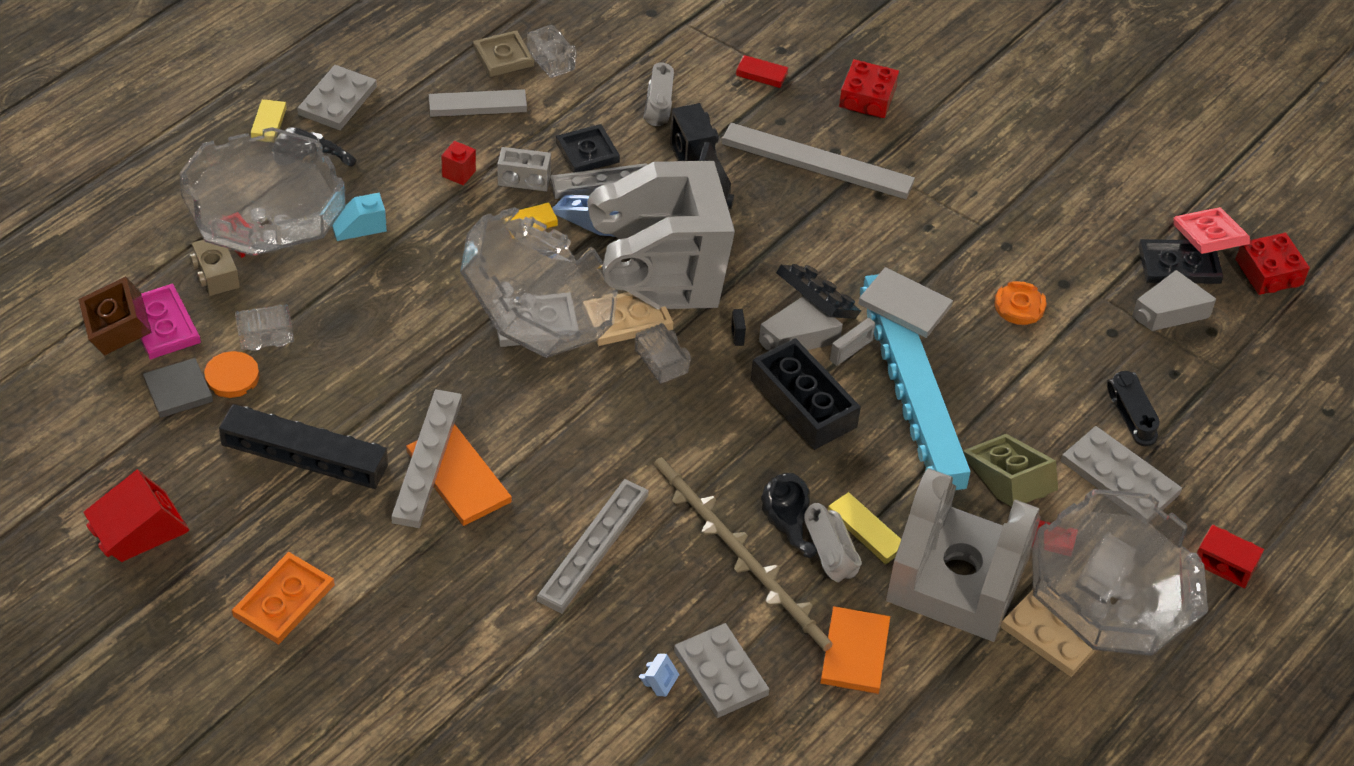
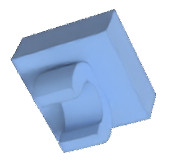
M657 654L653 662L646 664L648 668L646 674H640L639 678L645 686H651L657 696L666 697L677 680L679 673L667 654Z

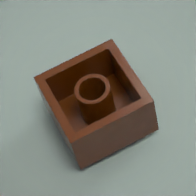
M126 276L78 299L88 339L104 356L152 333L142 294Z

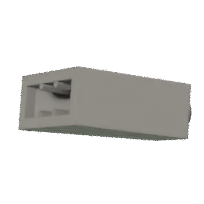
M1176 270L1137 299L1132 317L1151 331L1209 318L1216 298Z
M802 296L761 324L759 342L765 349L772 350L796 338L807 350L832 345L833 342L841 337L843 324L836 318L829 317L805 296Z

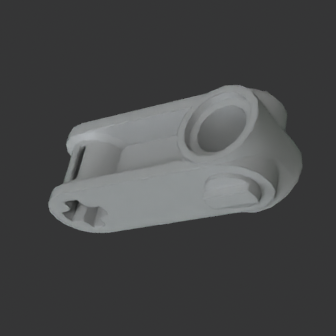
M661 62L653 66L643 119L652 126L667 124L672 106L671 96L674 69L669 64Z
M819 503L810 505L805 512V523L822 561L823 569L836 582H840L844 578L850 579L858 573L862 561L855 550L841 515L834 510H827L824 505Z

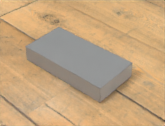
M867 318L833 342L830 361L837 366L873 340L875 322Z

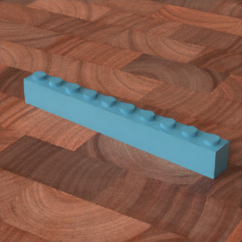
M878 275L865 276L864 286L860 288V297ZM867 309V317L875 322V339L881 343L882 358L887 360L889 378L895 382L896 397L902 401L903 416L905 420H909L911 438L917 442L918 457L921 462L924 461L925 471L930 468L952 476V483L956 486L955 490L967 489L971 471L919 335Z

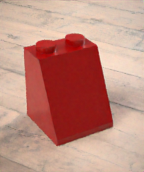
M138 469L83 512L89 521L86 524L87 528L101 541L98 544L100 550L107 557L112 555L120 562L186 534L190 530L166 491Z

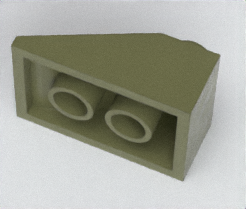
M1008 434L963 450L967 462L995 497L1011 507L1014 500L1027 503L1037 498H1044L1047 494L1058 490L1056 460Z

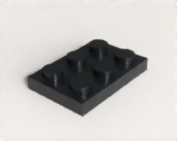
M1140 239L1138 247L1146 283H1160L1176 270L1195 284L1222 283L1223 273L1217 251L1201 254L1189 240Z
M781 264L776 274L829 317L856 319L860 314L861 310L854 305L855 301L845 294L841 295L836 291L837 286L832 282L821 279L818 276L819 272L809 265L802 267L797 264Z

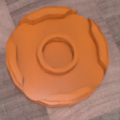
M1013 281L1008 283L1007 286L998 289L994 301L995 309L1008 322L1017 325H1028L1037 322L1043 317L1047 305L1046 297L1043 293L1041 295L1037 291L1038 288L1033 284Z
M237 351L224 352L213 357L207 363L204 371L208 388L213 390L214 394L226 398L241 397L247 394V390L251 388L253 390L260 378L258 364L253 357Z

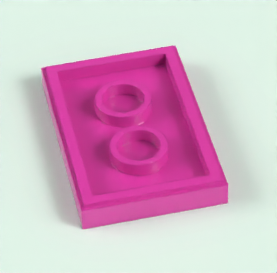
M173 283L141 293L152 333L140 338V341L150 360L201 343L200 336Z

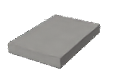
M885 267L861 295L858 304L927 338L952 307L953 300Z

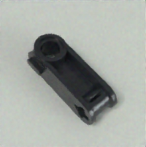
M1130 371L1116 373L1114 378L1107 380V389L1112 402L1116 405L1137 444L1145 447L1155 444L1158 438L1157 429L1159 428L1160 421L1140 384L1138 376L1135 372Z

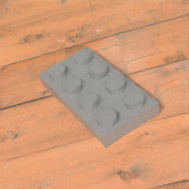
M1097 426L1069 448L1061 458L1062 463L1146 524L1152 521L1175 500L1182 490L1181 486Z

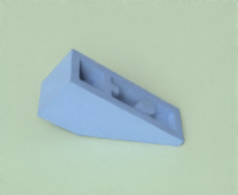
M564 195L552 208L555 215L593 233L615 237L611 234H603L594 228L587 205L589 196ZM612 211L609 215H616L619 212Z

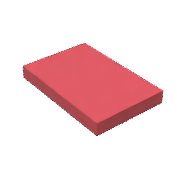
M1220 207L1174 217V226L1201 254L1250 244V236Z

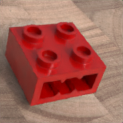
M853 59L841 89L839 107L885 118L897 88L899 70Z
M1286 232L1250 240V244L1239 247L1235 259L1258 295L1304 285L1310 269Z

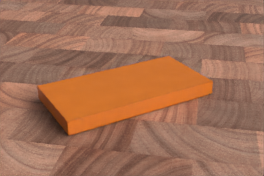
M454 424L433 487L461 524L465 526L511 503L512 496ZM417 441L406 446L407 453L411 458Z

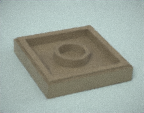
M518 31L473 41V48L489 77L534 66V59Z

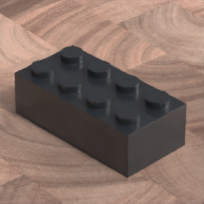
M796 338L753 359L751 381L814 450L858 427L861 406Z

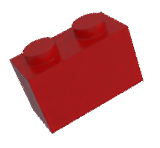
M1212 524L1199 546L1193 564L1245 589L1258 566L1264 549Z

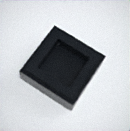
M734 309L732 311L731 331L735 346H744L746 325L743 309Z

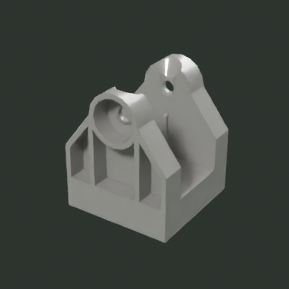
M714 161L652 162L615 183L605 184L596 188L590 194L587 205L594 228L603 234H611L619 239L607 246L602 266L604 279L610 287L616 290H625L656 309H661V307H666L667 309L718 308L735 230ZM612 211L619 212L616 215H609ZM631 258L627 262H621L623 259Z
M928 468L917 489L894 560L886 601L994 642L1029 560L1041 518L1039 515L1040 509L1014 500L1008 522L1004 523V525L952 507L956 486L952 483L953 477ZM951 560H963L973 565L976 573L972 575L956 574L949 570L945 563Z

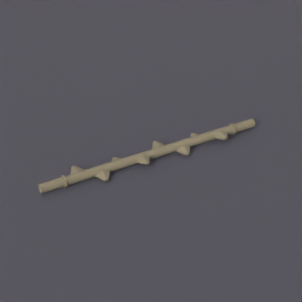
M662 457L658 458L654 465L669 480V484L677 489L672 499L673 503L676 505L689 502L706 521L702 533L704 535L718 534L739 557L734 570L737 573L751 570L770 591L765 600L766 604H782L803 627L802 630L805 633H808L824 651L829 650L833 643L818 628L816 621L808 617L813 605L810 602L796 604L775 581L780 568L777 565L762 567L743 546L748 535L745 532L731 533L712 512L716 502L715 497L710 496L700 499L684 482L679 473H676Z

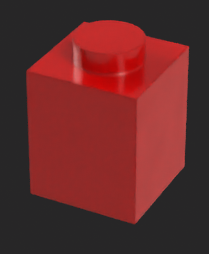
M453 141L441 155L442 177L464 186L476 172V149Z

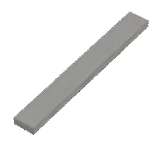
M730 123L722 139V144L903 199H907L914 184L915 177L734 123Z

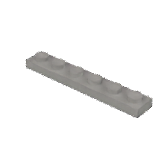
M435 389L391 516L393 524L420 528L462 402V394Z

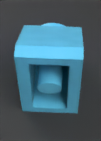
M380 193L354 197L331 219V225L337 241L387 231L385 208Z

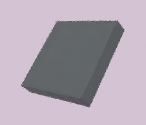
M196 358L143 373L144 381L160 418L213 402L211 392Z

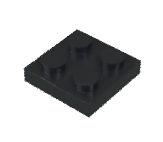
M602 124L556 136V144L573 173L590 171L620 163V155Z

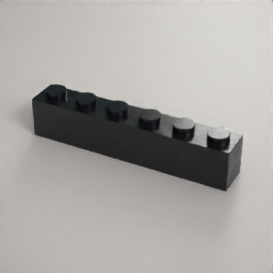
M233 404L219 427L222 446L375 490L388 466L387 448L377 443H369L355 439L352 436L330 432L324 428L305 425L299 421H291L278 417L275 414L253 410L250 407Z

